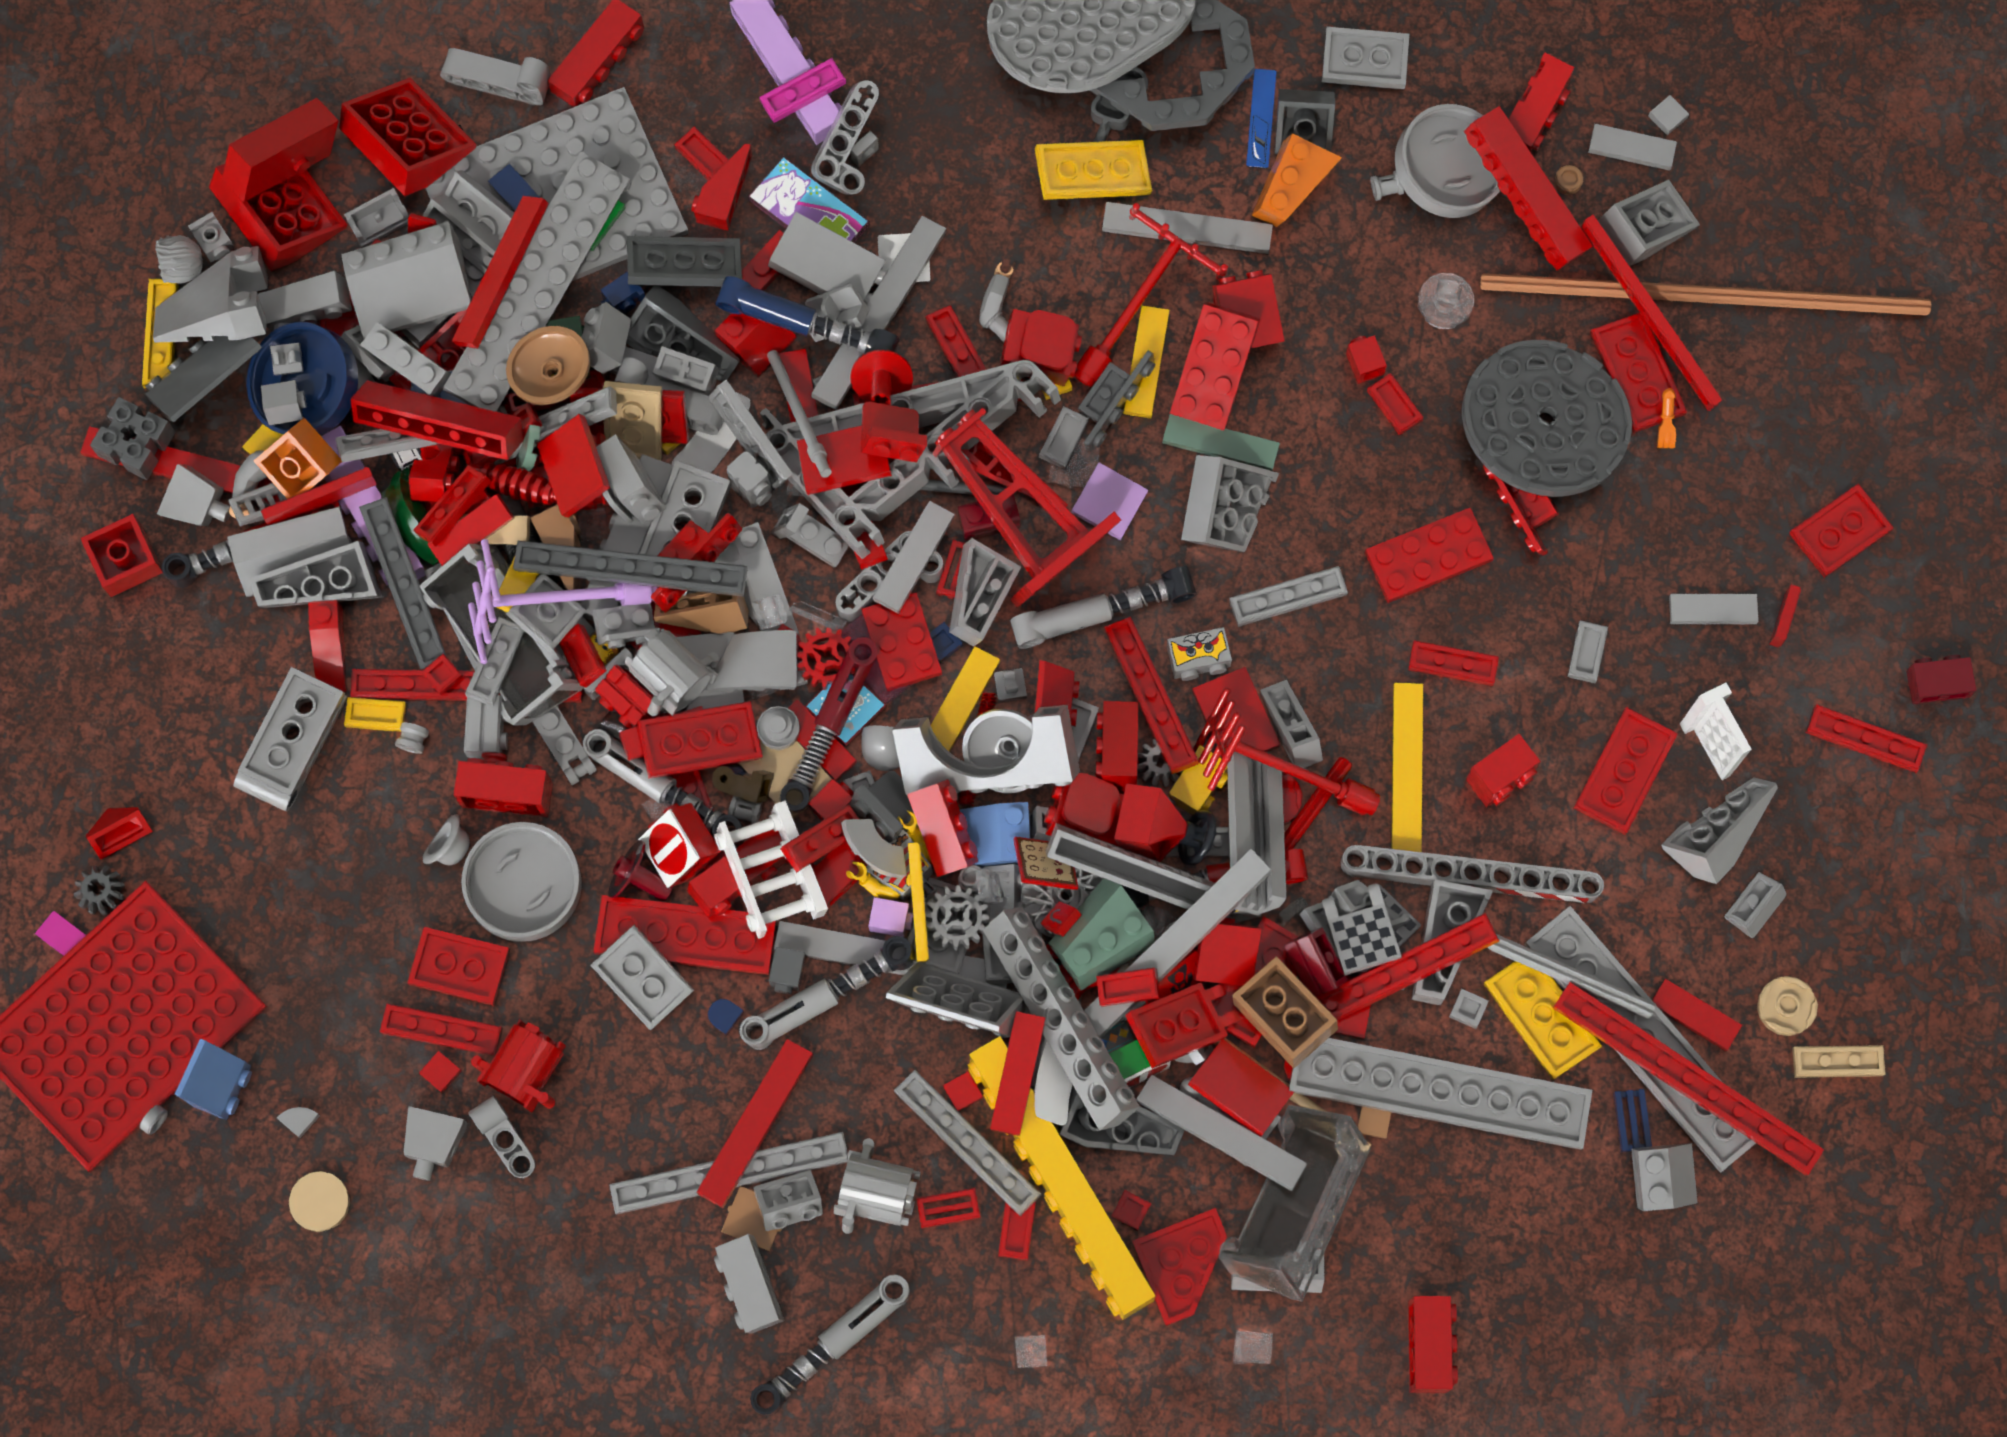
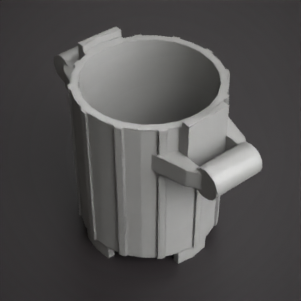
M653 629L646 634L644 638L647 641L640 647L636 656L632 658L628 655L625 660L629 671L654 695L647 710L652 716L658 715L662 709H666L672 716L675 713H679L688 707L709 683L712 685L718 675L714 671L719 659L717 653L710 652L707 657L699 660L669 630L664 629L660 633Z
M867 1138L863 1141L862 1153L851 1150L848 1152V1162L841 1185L838 1205H834V1214L844 1216L842 1219V1231L846 1234L853 1232L855 1216L898 1226H908L909 1218H905L904 1214L912 1215L915 1205L913 1199L917 1182L912 1180L913 1178L920 1180L921 1172L914 1171L913 1168L870 1159L874 1154V1141Z

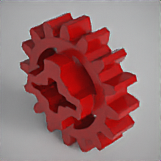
M831 626L827 627L826 633H822L818 627L814 637L809 633L805 634L807 643L799 642L798 644L803 652L796 653L797 660L802 661L797 664L798 671L805 670L802 679L806 681L812 678L811 685L814 688L818 683H822L823 690H827L828 684L833 683L836 674L826 675L834 671L838 672L844 660L838 654L839 647L841 646L845 653H847L852 638L847 636L843 639L841 629L836 634H833ZM828 641L825 644L817 645L819 642ZM828 654H832V660H827L826 663L822 662V656L827 657ZM808 656L816 662L814 671L808 664ZM853 667L850 674L855 675L856 670Z

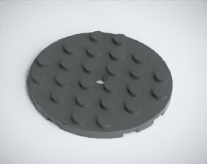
M1527 340L1500 348L1497 353L1491 355L1488 359L1485 358L1474 371L1466 387L1462 402V421L1468 442L1476 456L1490 472L1507 484L1522 491L1541 496L1558 497L1575 495L1590 490L1606 480L1616 470L1625 455L1632 432V417L1628 400L1616 378L1612 380L1602 369L1603 364L1586 352L1581 354L1567 348V344L1556 341ZM1541 413H1548L1553 417L1554 421L1548 424L1539 415Z

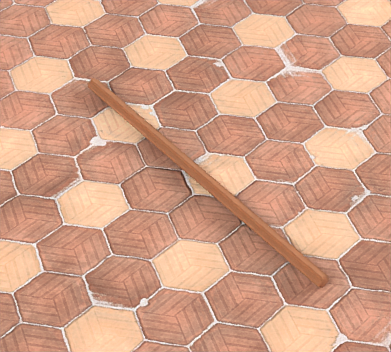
M1483 273L1480 278V288L1482 290L1629 298L1619 282L1611 280ZM1641 282L1653 300L1929 315L1932 307L1931 300L1925 298Z

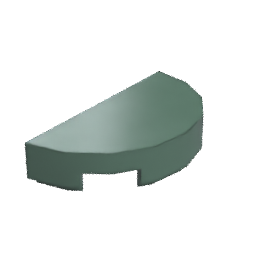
M529 425L516 458L517 469L532 470L537 458V454L533 453V450L536 447L537 440H540V426Z

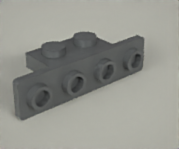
M1148 350L1131 375L1110 362L1078 407L1079 412L1097 423L1084 441L1085 448L1090 452L1095 446L1099 447L1107 436L1105 431L1111 423L1115 424L1120 419L1123 413L1121 408L1127 400L1131 401L1136 396L1139 390L1137 385L1143 377L1147 378L1152 373L1155 367V363H1153L1155 359L1151 351Z

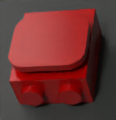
M1263 270L1246 273L1247 278L1236 280L1234 275L1218 279L1219 284L1212 285L1214 304L1261 319L1252 348L1285 341L1272 274H1263Z
M1013 309L1008 320L999 366L1028 360L1033 362L1054 384L1065 386L1068 378L1074 377L1077 367V361L1073 360L1074 352L1079 351L1082 336L1078 335L1079 324H1075L1067 316L1036 310L1030 313Z
M1078 773L1072 783L1065 786H1054L1051 798L1055 799L1054 805L1049 806L1044 818V822L1048 823L1045 835L1051 836L1057 823L1118 846L1114 837L1124 795L1119 793L1117 787L1112 783L1086 773Z

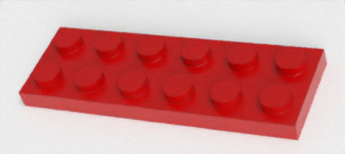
M602 895L593 953L595 955H602L625 932L635 925L671 964L769 975L777 920L765 924L767 932L764 937L758 939L756 931L751 932L747 924L746 915L749 914L748 912L727 910L719 916L715 913L708 918L699 906L625 897L611 898L608 895Z

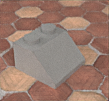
M1692 1143L1631 1148L1638 1209L1642 1211L1674 1209L1698 1203Z

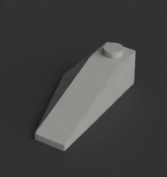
M759 523L743 527L736 539L718 556L715 563L747 566L744 599L751 620L761 631L777 630L782 623L796 631L799 635Z
M1753 777L1725 796L1726 801L1714 809L1708 807L1702 811L1703 816L1692 824L1686 821L1680 825L1661 845L1663 850L1694 878L1717 884L1735 865L1778 789L1777 784Z

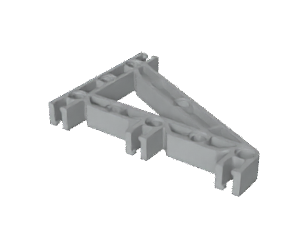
M1028 360L1016 361L891 395L890 405L914 409L918 412L919 428L936 423L940 424L927 434V447L917 463L899 459L894 460L890 464L892 476L868 481L850 497L841 488L807 495L797 446V440L804 439L797 422L782 425L767 408L763 409L760 415L764 421L763 427L768 429L771 426L772 428L766 434L772 445L775 447L780 443H784L781 448L776 450L793 473L788 480L850 548L863 559L871 552L865 548L862 541L858 542L856 538L863 532H867L878 547L881 544L883 545L885 542L881 532L871 521L883 520L929 482L930 469H933L951 489L959 483V479L954 476L951 469L947 470L945 467L950 461L944 452L937 457L932 454V451L937 447L935 442L943 432L950 427L955 431L958 428L957 424L960 422V419L972 409L976 413L982 408L986 410L987 414L983 416L981 421L993 431L1016 412L1018 398H1021L1038 417H1041L1047 411L1042 400L1039 397H1034L1039 390H1043L1049 395L1054 405L1061 398L1057 386L1033 362ZM1024 377H1031L1028 381H1020ZM864 403L808 418L815 436L861 426L862 406ZM971 438L961 446V449H970L980 440ZM963 453V455L966 457V459H967L968 462L970 463L969 458ZM893 483L899 484L894 489H888V487ZM855 519L853 523L844 525L845 521Z

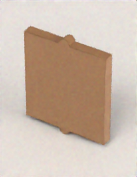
M740 1186L732 1206H728L729 1213L721 1232L734 1238L747 1234L753 1235L758 1247L770 1252L777 1233L781 1232L782 1229L765 1230L763 1216L754 1191Z

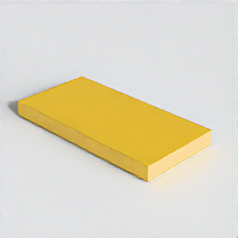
M1143 140L1037 144L1034 148L1043 200L1150 195L1152 192Z
M1515 961L1484 982L1487 990L1552 1080H1555L1602 1047L1594 1035L1553 1009V1006L1563 993L1553 977Z

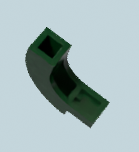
M409 464L405 469L394 474L390 486L381 493V499L387 497L406 546L425 561L435 565L438 560L427 545L429 542L419 537L413 531L428 511L424 508L421 501L411 500L409 474L412 465Z

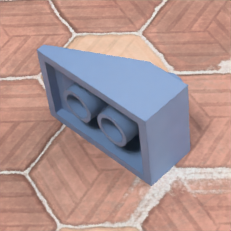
M1028 802L998 803L960 810L966 817L970 840L975 843L978 851V862L973 865L979 866L982 869L988 866L1018 865L1013 839L1015 836L1030 838Z
M200 1039L175 1095L191 1106L227 1121L229 1114L233 1115L238 1107L239 1099L237 1096L241 1088H245L250 1081L252 1072L249 1070L251 1065L223 1049Z

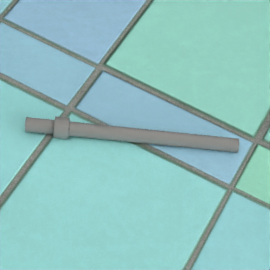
M772 350L768 352L767 357L808 446L807 453L810 460L816 464L821 477H828L832 471L826 460L827 453L824 446L818 442L778 352Z

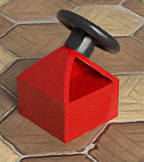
M1126 784L1114 839L1119 847L1161 862L1179 843L1178 854L1181 861L1185 865L1193 866L1200 863L1209 853L1216 836L1217 825L1213 813L1208 810H1200L1193 814L1188 821L1184 820L1161 788ZM1208 827L1206 839L1203 843L1202 841L1204 839V833ZM1187 845L1194 848V856H1188Z

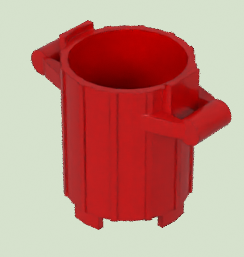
M519 1019L517 1024H514L491 1063H488L478 1055L471 1059L472 1066L481 1072L477 1082L484 1087L486 1085L490 1086L504 1096L521 1104L531 1113L538 1102L551 1109L555 1106V1099L546 1092L541 1091L564 1055L563 1051L566 1045L561 1041L557 1044L550 1037L540 1032L539 1027L529 1022L525 1024Z

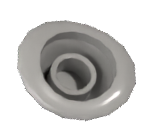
M458 814L451 815L434 836L423 854L424 864L438 861L444 865H455L466 855L470 846V839L467 832L460 827V816Z

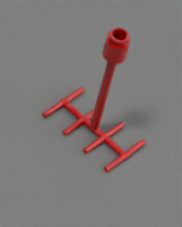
M1134 203L1130 209L1129 219L1135 220L1137 218L1159 233V240L1166 238L1171 243L1101 345L1097 344L1096 347L1090 345L1077 363L1074 377L1090 388L1096 383L1108 364L1113 362L1109 358L1111 355L1110 350L1180 249L1188 253V260L1195 258L1217 273V280L1223 278L1227 273V264L1218 265L1198 251V244L1189 245L1169 231L1167 223L1160 225L1140 211L1138 203Z
M1227 687L1223 689L1193 748L1197 751L1200 745L1203 746L1210 730L1212 731L1198 760L1200 764L1204 765L1215 743L1217 744L1203 772V776L1208 778L1221 755L1222 760L1207 787L1209 790L1214 791L1235 751L1335 794L1334 796L1337 798L1339 806L1360 815L1367 814L1371 816L1375 813L1380 802V794L1375 793V789L1350 778L1345 782L1337 783L1241 742L1240 739L1246 730V727L1243 725H1239L1233 738L1230 737L1241 717L1238 712H1234L1226 730L1222 734L1221 731L1236 704L1234 700H1229L1217 722V717L1231 692Z

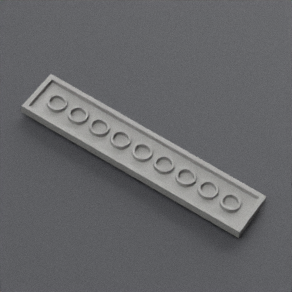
M579 152L547 207L479 348L466 347L443 387L445 392L468 405L497 412L511 388L507 380L506 365L512 349L528 333L546 327L630 180L628 177L586 153Z
M1571 906L1524 944L1527 948L1653 1002ZM1553 978L1565 990L1568 984ZM1588 993L1720 1080L1657 1006L1653 1015L1650 1018H1645ZM1616 1051L1720 1173L1756 1144V1142Z
M1328 1038L1298 1066L1292 1067L1289 1091L1297 1094L1579 1150L1584 1148L1593 1091Z

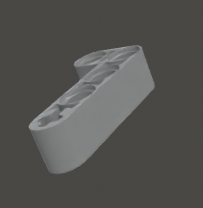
M450 48L440 76L452 84L538 106L544 103L549 88L547 80L551 74L547 64L536 58L526 57L523 64L518 65L469 51Z
M869 80L860 81L852 86L811 166L814 178L845 195L857 194L863 189L865 184L863 174L846 164L845 161L879 96L877 85ZM867 88V94L870 97L863 99L859 106L851 105V103L855 104L860 101L862 94L858 91ZM848 111H853L858 118L857 124L853 127L849 126L845 121V115ZM835 136H840L845 141L844 149L840 152L836 151L832 146ZM824 160L828 161L832 166V172L829 176H823L819 171L820 163ZM848 174L853 175L856 179V186L852 190L847 189L844 185V178Z
M625 358L614 382L662 386V390L685 391L688 428L709 435L718 434L723 419L707 395L649 377L647 366L637 359Z
M911 531L902 533L885 549L888 560L865 568L837 595L835 603L840 619L846 622L856 621L863 615L861 609L872 606L875 603L873 597L888 573L882 567L887 562L895 561ZM936 550L929 562L936 563L938 568L932 572L924 570L920 576L927 583L939 581L943 573V559ZM871 581L876 583L877 587L873 591H865L862 588L863 584ZM854 602L853 609H851L850 607L844 609V603L850 605Z

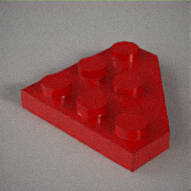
M1216 1208L1132 1241L1147 1282L1156 1296L1155 1302L1165 1327L1193 1316L1227 1237Z

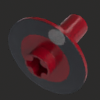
M637 841L625 856L622 855L616 862L612 872L614 876L609 886V897L616 898L629 883L662 901H665L670 895L673 887L667 888L659 875L639 865L645 851L644 841Z

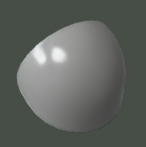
M874 725L863 728L861 738L862 754L865 761L876 770L891 771L900 767L892 731L894 727Z

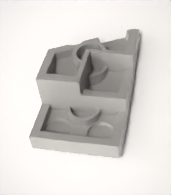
M771 630L734 634L715 669V672L718 674L716 680L712 685L710 683L707 685L706 691L733 692L735 689L764 691L765 688L794 690L797 687L796 631Z
M1359 880L1335 888L1329 898L1332 897L1334 899L1338 915L1343 916L1372 907L1368 887ZM1383 898L1393 931L1405 925L1410 919L1406 914L1399 915L1386 905L1387 901ZM1322 902L1305 908L1300 916L1309 930L1313 931L1323 927L1337 958L1340 959Z

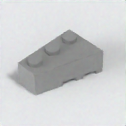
M973 538L966 542L962 549L949 633L973 647L983 641L1021 566Z

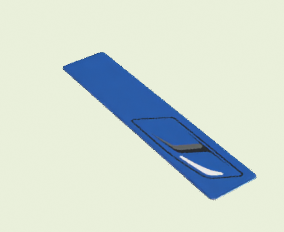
M1255 69L1246 163L1250 167H1269L1276 83L1275 70Z

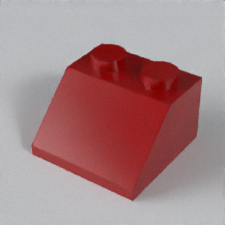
M731 313L714 330L715 335L740 359L739 362L758 378L771 365L767 357L768 352L776 350L778 353H783L797 338L790 330L745 314L737 315Z
M1039 661L1035 712L1039 707L1068 705L1071 726L1076 727L1077 709H1072L1073 698H1079L1080 681H1074L1075 671L1047 661Z

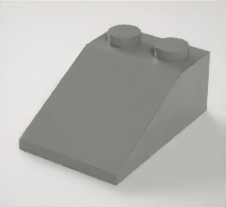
M1670 180L1614 204L1598 220L1629 266L1647 259L1700 226Z

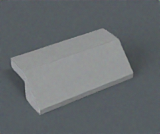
M460 170L455 172L445 194L431 198L423 216L435 219L437 225L449 221L460 240L462 255L485 274L514 212L467 173Z
M340 507L227 537L233 563L246 597L254 596L249 578L352 543L348 537Z

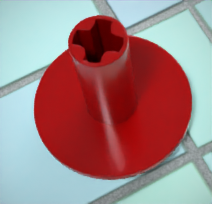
M873 350L863 354L855 361L851 369L850 380L854 391L865 401L890 405L891 395L910 391L913 384V371L908 361L900 354L890 350Z

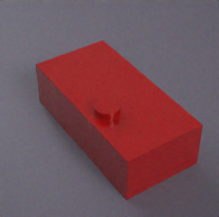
M318 98L307 102L230 143L222 180L245 202L297 173H304L310 166L331 155L339 120Z

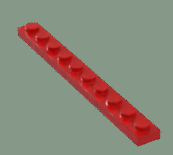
M1569 982L1553 1006L1554 1010L1804 1175H1809L1823 1153V1148L1571 982Z

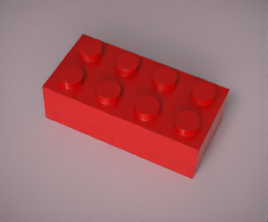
M1210 302L1203 304L1170 414L1223 431L1227 428L1258 330L1260 318Z

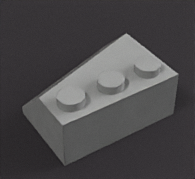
M1196 455L1181 540L1245 552L1258 523L1256 516L1261 505H1266L1269 498L1267 494L1271 482H1276L1279 473L1222 457Z

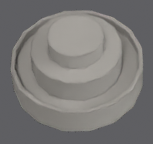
M776 706L767 709L761 714L757 723V731L760 740L765 746L770 749L782 750L789 748L796 742L800 733V725L793 711L786 707Z

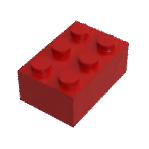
M468 758L467 762L458 761L453 795L460 806L466 809L548 818L553 782L547 771L543 770V767L539 765L527 764L525 768L514 767L513 763L506 761H497L496 765L485 764V761L482 759Z
M1413 1296L1408 1301L1410 1393H1447L1458 1382L1457 1365H1452L1453 1353H1457V1335H1452L1451 1327L1453 1322H1456L1457 1309L1456 1304H1451V1296Z

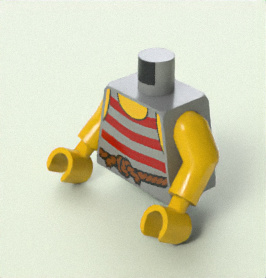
M907 810L911 816L909 823L904 824L903 820L899 816L897 817L903 828L908 829L907 833L902 830L900 835L890 842L892 845L903 847L907 876L904 878L888 877L872 870L870 865L865 866L860 862H853L859 869L856 876L850 871H846V875L850 879L859 880V884L874 897L893 901L900 898L906 901L912 895L908 843L918 842L921 851L924 902H926L937 891L927 881L933 873L932 862L919 826L916 825L915 815Z

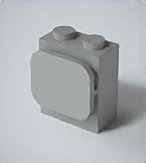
M616 434L596 447L610 488L602 494L611 508L625 522L629 524L634 521L632 513L644 524L655 519L660 512L666 509L640 459Z

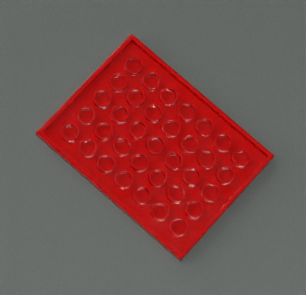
M144 881L0 1015V1079L79 1163L91 1173L140 1127L141 1121L151 1108L157 1104L162 1106L175 1094L200 1039L223 1049L267 1006L147 881Z

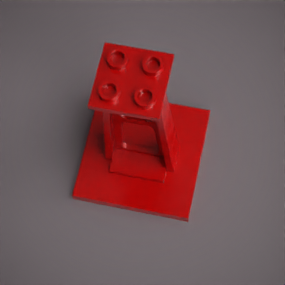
M982 408L976 413L972 409L960 419V422L957 424L958 428L955 431L950 427L938 437V440L935 442L937 447L932 454L937 457L944 452L1032 577V580L1010 599L1018 608L1103 538L1121 519L1114 511L1089 532L981 421L986 414V410ZM971 438L979 439L1014 477V482L998 495L991 493L961 452V446ZM1019 489H1025L1067 534V540L1045 558L1038 557L1002 507L1003 502Z

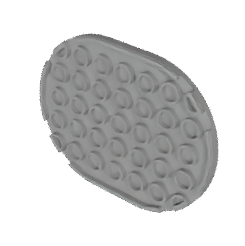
M993 0L987 15V33L995 58L1018 81L1047 92H1083L1104 86L1116 80L1171 44L1181 35L1192 19L1197 0Z

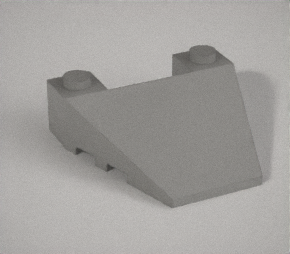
M259 246L251 248L241 247L236 251L228 253L155 308L154 342H188L190 340L189 337H203L204 341H213L215 339L214 336H228L229 340H241L265 335L266 316L257 291L268 288V273Z

